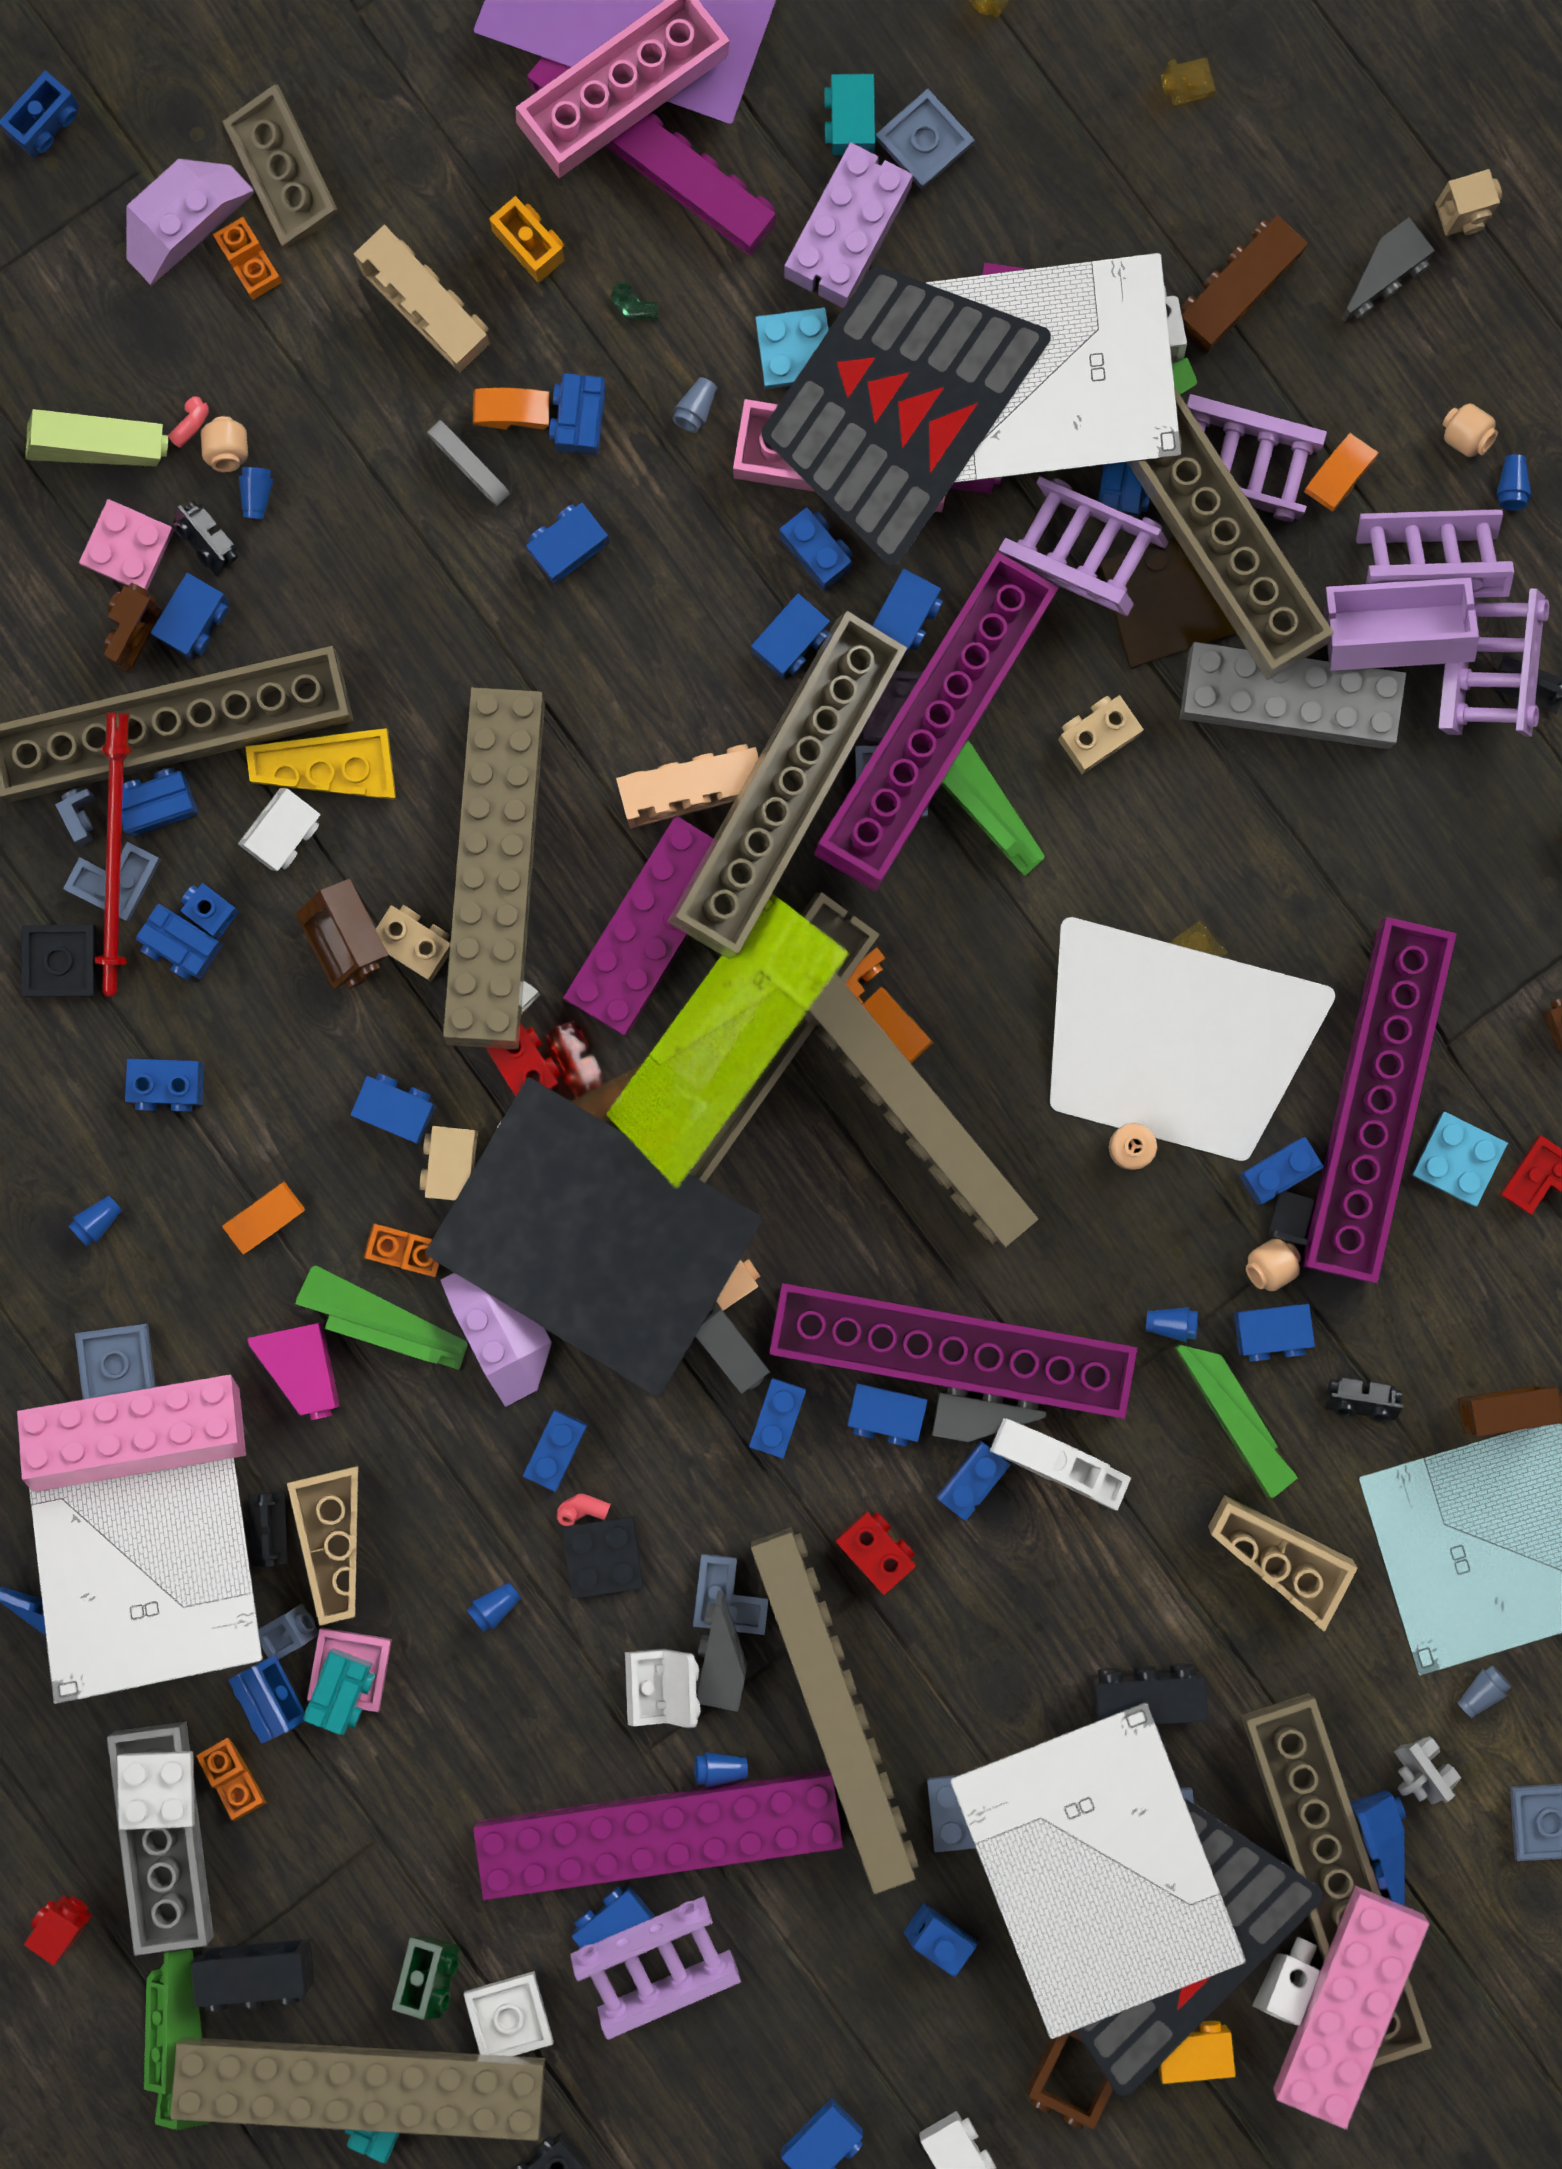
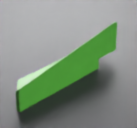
M968 740L941 785L1025 877L1044 859V854Z
M313 1266L310 1269L295 1303L329 1314L325 1329L435 1364L439 1363L458 1370L461 1368L468 1346L467 1341L318 1266Z
M1183 1345L1175 1346L1174 1349L1243 1462L1249 1467L1266 1497L1274 1498L1298 1478L1274 1450L1278 1446L1226 1361L1219 1354Z
M191 1949L165 1951L163 1954L164 1964L160 1969L153 1970L146 1980L144 2090L158 2093L155 2125L175 2130L210 2123L209 2121L171 2119L177 2043L183 2037L202 2038L199 2007L194 2006L191 1962L194 1960Z

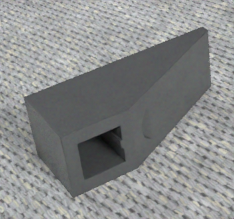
M1410 217L1381 237L1341 318L1344 323L1353 316L1357 320L1362 318L1374 308L1373 301L1381 295L1385 299L1389 298L1402 287L1400 281L1408 275L1416 278L1430 266L1428 261L1435 250Z
M947 1387V1393L938 1392L931 1435L970 1442L997 1433L1003 1418L1023 1425L1045 1418L1046 1411L1038 1410L1039 1403L1018 1399L1017 1406L1004 1404V1397L983 1393L982 1399L968 1397L969 1390Z
M718 1591L716 1603L708 1602L704 1624L711 1625L709 1636H701L698 1656L704 1657L703 1668H698L699 1677L696 1681L697 1698L702 1705L738 1712L747 1661L724 1592Z

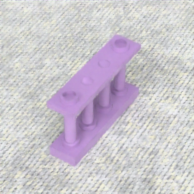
M1190 394L1186 405L1203 432H1205V428L1209 427L1210 424L1224 428L1223 431L1226 432L1220 458L1229 472L1232 467L1239 437L1244 436V433L1258 437L1257 440L1260 442L1248 488H1240L1252 507L1274 513L1273 517L1281 521L1293 522L1294 519L1300 520L1305 513L1306 506L1295 503L1306 460L1312 452L1318 453L1320 451L1327 431ZM1278 443L1292 446L1291 449L1294 451L1281 499L1261 493L1273 447L1278 445Z
M1039 477L1036 483L1047 497L1024 539H1019L1016 543L1005 538L999 548V552L1053 584L1128 616L1134 603L1126 593L1128 589L1125 586L1150 542L1162 548H1166L1169 542L1162 532V526L1150 518L1144 517L1141 521L1074 492L1070 485L1060 479L1053 478L1051 482ZM1062 503L1077 510L1053 553L1049 552L1045 556L1037 552L1035 546L1058 505ZM1089 516L1107 523L1084 565L1078 566L1077 569L1066 565L1065 559ZM1121 529L1137 536L1113 580L1109 579L1106 583L1097 579L1095 572L1118 531Z
M1502 509L1360 514L1356 541L1357 544L1372 543L1375 565L1369 566L1366 584L1471 577L1474 598L1509 597L1514 576L1513 562H1497L1493 540H1498L1503 517ZM1478 540L1482 562L1461 563L1457 541ZM1442 541L1446 563L1425 564L1422 542ZM1407 542L1411 564L1390 565L1386 543Z
M1530 589L1528 603L1479 602L1478 599L1474 598V610L1476 611L1477 619L1478 617H1527L1525 638L1479 637L1477 652H1523L1522 672H1472L1471 669H1468L1469 662L1445 663L1439 729L1448 735H1462L1463 725H1466L1467 722L1516 723V731L1524 737H1532V729L1537 727L1539 720V709L1535 705L1542 627L1543 621H1547L1549 617V602L1545 600V596L1538 589ZM1471 687L1520 688L1518 709L1468 707L1465 704L1466 690H1470Z
M704 1896L694 1901L685 1902L678 1908L597 1943L586 1945L570 1954L577 1981L591 1976L604 2002L603 2005L597 2008L601 2027L607 2040L741 1982L731 1951L728 1950L718 1955L704 1927L712 1923ZM691 1933L705 1961L684 1969L671 1941ZM658 1947L671 1975L651 1983L637 1955ZM624 1962L638 1990L618 1998L604 1970Z

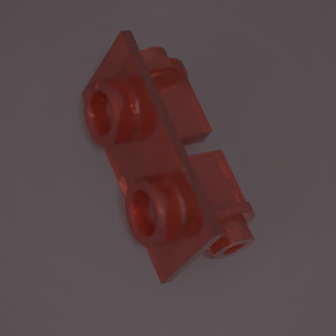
M572 1020L561 1026H556L546 1034L548 1037V1048L553 1057L558 1058L564 1070L563 1078L565 1084L571 1091H574L577 1098L588 1090H594L604 1085L601 1080L604 1075L594 1055L592 1054L583 1059L579 1055V1053L590 1048L579 1025L576 1026Z

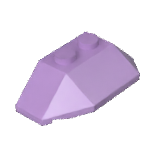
M178 159L127 205V260L152 286L247 201L255 191L231 165Z
M456 1273L441 1279L453 1313L486 1377L505 1407L537 1391L552 1344L546 1329Z

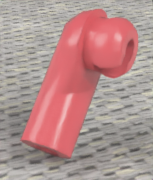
M194 396L185 403L184 408L189 415L168 434L172 443L179 448L197 433L209 415V407L207 403L202 402L200 397Z
M579 1493L561 1503L557 1509V1520L563 1526H571L575 1521L588 1514L605 1521L611 1504Z

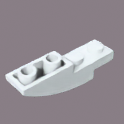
M1003 1418L990 1449V1452L1047 1480L1055 1481L1097 1503L1117 1511L1131 1480V1477L1111 1468L1109 1464L1006 1418Z

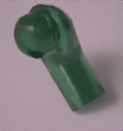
M618 282L613 286L612 302L625 318L658 320V302L639 301L631 292V286L626 282Z

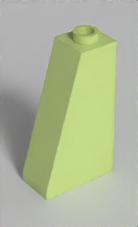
M33 409L27 425L25 460L157 466L161 456H167L168 435H162L163 424Z

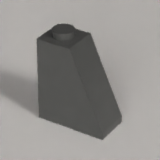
M715 1302L697 1332L696 1337L742 1394L747 1389L757 1387L763 1381L764 1376L770 1371L719 1304Z

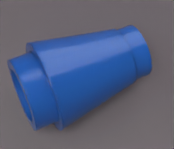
M1514 454L1505 457L1496 493L1499 506L1503 509H1524L1532 498L1526 457L1523 455Z
M242 467V476L238 477L243 518L264 519V513L266 512L274 479L270 478L271 470Z
M108 1195L73 1216L74 1221L68 1227L88 1247L92 1242L97 1244L122 1212V1209Z
M1190 1307L1148 1310L1146 1332H1153L1154 1334L1186 1343L1187 1339L1196 1340L1198 1311H1190Z
M508 1582L504 1586H500L472 1601L473 1605L466 1611L484 1633L490 1628L494 1630L516 1603L521 1600V1597Z
M711 1752L696 1755L694 1760L696 1785H704L705 1788L739 1781L740 1779H747L748 1764L746 1757L739 1758L738 1756Z

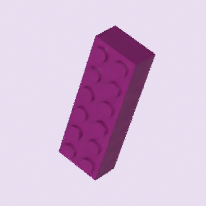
M675 815L563 997L566 1002L625 1038L628 1036L689 937L688 934L667 921L714 838Z

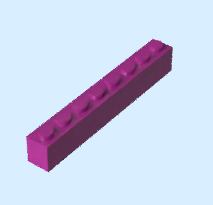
M542 57L527 75L529 88L536 93L571 67ZM652 112L605 145L748 256L753 254L776 224V213L773 212L774 207L768 200L762 196L755 198L748 193L746 185L739 178L732 174L727 177L718 170L719 165L714 159L705 153H702L700 156L690 148V142L678 132L672 135L662 127L664 125L663 122Z

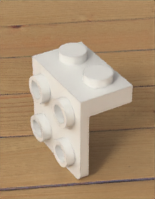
M668 1649L625 1652L628 1725L642 1726L669 1723L686 1728L696 1727L697 1718L700 1715V1703L696 1697V1681L699 1677V1669L694 1656L689 1653Z

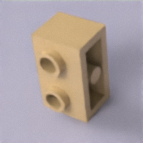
M1490 169L1448 181L1435 203L1446 236L1464 231L1465 235H1469L1485 228L1484 224L1492 217L1502 199L1500 184L1497 179L1492 178Z
M1120 695L1113 700L1109 696L1104 697L1091 707L1094 713L1083 720L1078 715L1061 727L1064 733L1060 735L1058 740L1081 774H1084L1139 737L1144 731Z
M391 905L376 928L389 956L432 982L450 955L451 943L448 942V939L451 935L432 924L430 929L426 928L418 922L421 916L405 905H402L400 910Z

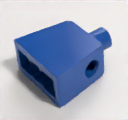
M923 1902L903 1931L915 1950L954 1977L961 1971L980 1943L979 1940L925 1902ZM925 1924L923 1930L919 1934L921 1927Z

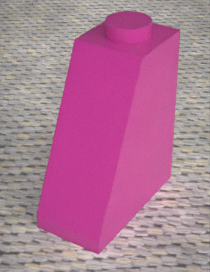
M323 1323L248 1338L249 1346L300 1415L310 1413L311 1420L332 1416L331 1409L340 1407Z

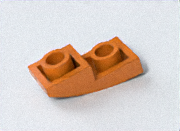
M244 217L213 234L252 300L283 283Z
M519 388L475 389L473 391V425L507 430L510 425L545 430L549 425V392Z
M1350 433L1319 469L1304 492L1333 512L1352 491L1356 481L1375 462L1378 452Z
M877 947L861 960L845 983L861 1004L863 1001L860 997L865 993V990L858 980L863 977L868 982L883 971L880 964L885 961V957Z
M880 987L862 1004L910 1064L933 1044L932 1040L919 1025L906 1014L883 987Z
M282 1182L227 1221L222 1227L244 1255L304 1212L305 1208L287 1184Z
M375 1223L372 1224L363 1258L436 1277L439 1266L437 1261L425 1254L433 1239Z
M226 1738L196 1755L211 1787L216 1788L232 1821H237L266 1804L256 1781L230 1738Z

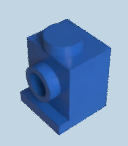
M204 883L199 888L195 885L191 886L181 899V902L184 904L181 912L218 940L240 913L238 909ZM205 901L210 902L211 910L207 914H202L199 907Z

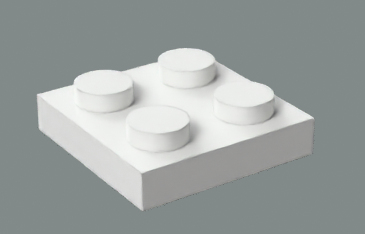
M193 1751L127 1753L117 1756L119 1829L193 1827L195 1825Z
M534 1971L464 1992L480 2054L515 2056L553 2045L554 2040Z

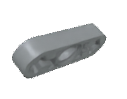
M441 420L427 431L433 442L494 505L498 506L510 495L509 491Z

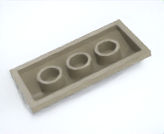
M274 84L222 122L281 246H287L320 231L338 209L279 85Z

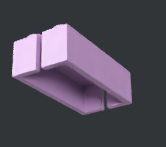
M850 142L784 265V278L813 292L817 276L821 278L819 282V296L844 308L863 280L911 190L913 174L886 160L882 166L878 165V156Z
M1471 577L1326 587L1324 618L1334 632L1327 644L1330 671L1475 662L1479 633L1476 611L1474 610Z

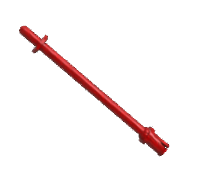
M116 712L106 713V745H102V753H106L105 756L109 759L104 955L94 957L95 963L103 965V993L107 997H113L117 992L118 965L127 964V958L118 956L123 764L127 754H131V746H128V718L130 714H119V728H117Z

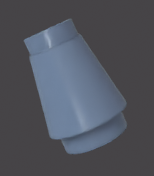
M698 378L697 382L674 408L675 415L673 416V421L676 425L691 433H696L699 428L705 426L714 393L717 389L713 382L706 378Z
M1491 1665L1487 1670L1482 1669L1457 1703L1473 1718L1476 1714L1481 1713L1507 1697L1506 1692L1512 1686Z

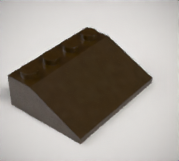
M1175 537L1167 539L1169 543L1166 548L1156 544L1148 545L1125 586L1128 589L1126 593L1134 603L1128 616L1110 609L1130 669L1189 650L1194 642L1207 644L1237 634ZM1128 552L1102 560L1097 569L1099 580L1106 583L1109 579L1113 580Z

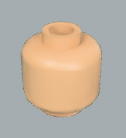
M1466 404L1459 410L1453 408L1443 421V426L1446 427L1444 440L1448 445L1467 457L1477 454L1483 455L1489 450L1497 437L1498 431L1495 430L1496 422L1492 416L1474 404Z
M220 416L206 424L201 430L202 458L214 470L219 472L235 471L246 461L248 457L247 431L242 424L233 421L230 417Z
M1136 1123L1124 1125L1117 1129L1110 1138V1156L1115 1164L1123 1169L1136 1170L1144 1168L1156 1156V1138L1152 1131L1144 1125ZM1133 1139L1138 1140L1140 1144H1135ZM1129 1142H1130V1144L1132 1145V1147H1131L1130 1150H1129V1147H1128ZM1135 1148H1141L1138 1153H1133Z
M1270 1239L1248 1255L1246 1272L1251 1282L1257 1288L1277 1291L1299 1275L1301 1256L1293 1244H1286L1280 1239Z

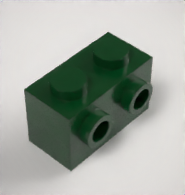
M429 1936L410 1937L392 2010L423 2020L442 2018V2014L447 2010L450 2003V1992L448 1991L451 1979L459 1967L460 1958L458 1952L460 1946Z

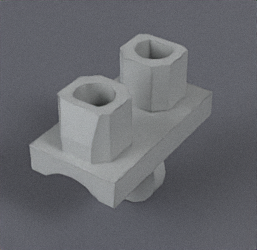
M1424 1737L1414 1743L1400 1745L1393 1751L1404 1765L1398 1771L1404 1779V1782L1398 1787L1399 1792L1403 1796L1413 1792L1419 1801L1427 1797L1431 1804L1439 1801L1447 1803L1455 1797L1452 1789L1461 1780V1777L1450 1764H1444L1436 1770L1431 1760L1440 1753V1748L1432 1737Z

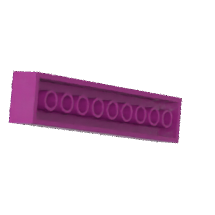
M997 551L818 843L815 856L875 892L877 891L1050 606L1059 587Z
M1389 917L1379 921L1307 1240L1309 1241L1308 1245L1305 1246L1301 1267L1368 1283H1378L1457 933Z
M782 1283L769 1354L1125 1419L1138 1347Z
M830 1770L478 1820L473 1827L483 1900L843 1848L834 1780Z

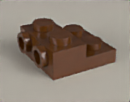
M132 582L129 587L124 585L121 593L116 592L110 600L108 618L118 629L117 631L112 630L109 633L103 647L106 650L104 656L117 668L128 674L133 669L151 635L152 629L162 614V611L155 605L157 599L149 595V591Z

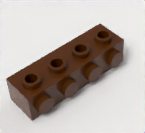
M1279 215L1270 223L1263 220L1250 235L1253 238L1252 242L1246 248L1239 245L1227 258L1226 261L1229 263L1227 268L1222 273L1215 270L1203 283L1202 286L1205 290L1197 299L1191 295L1180 307L1185 334L1206 354L1304 253L1308 243Z

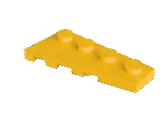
M387 728L246 746L251 783L397 800Z

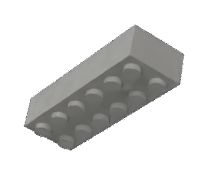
M1194 642L1188 654L1179 719L1390 749L1397 742L1406 673L1376 668L1330 671L1328 661L1304 658L1267 680L1248 650Z
M187 1721L119 1730L107 1737L118 1828L117 1756L127 1753L190 1751ZM195 1783V1825L193 1827L119 1829L134 1955L206 1946L214 1937Z

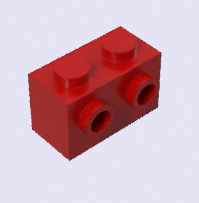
M520 1024L519 1049L485 1048L515 1096H517L527 1077L532 1078L550 1090H554L560 1086L556 1078L562 1074L551 1057L545 1060L542 1057L538 1047L543 1044L533 1027L525 1029L522 1024Z
M866 1510L836 1537L835 1541L881 1593L885 1595L916 1567L915 1563L911 1560L916 1554L902 1538L897 1543L887 1533L892 1527L878 1512L872 1516Z
M64 1895L56 1903L50 1900L45 1907L39 1910L30 1923L34 1930L24 1945L54 1966L69 1952L93 1915L87 1911L88 1906L74 1896L68 1898Z

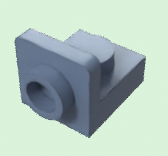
M75 788L62 795L63 801L55 805L73 841L82 847L93 841L89 831L94 829L86 812L84 810L79 812L78 809L95 801L96 798L89 789L82 791L81 788Z
M303 1604L296 1606L289 1612L258 1629L260 1645L267 1657L276 1655L278 1660L319 1635L313 1617L307 1612Z

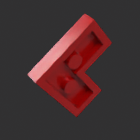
M1542 1135L1537 1136L1499 1194L1529 1215L1533 1214L1550 1187L1562 1194V1149Z

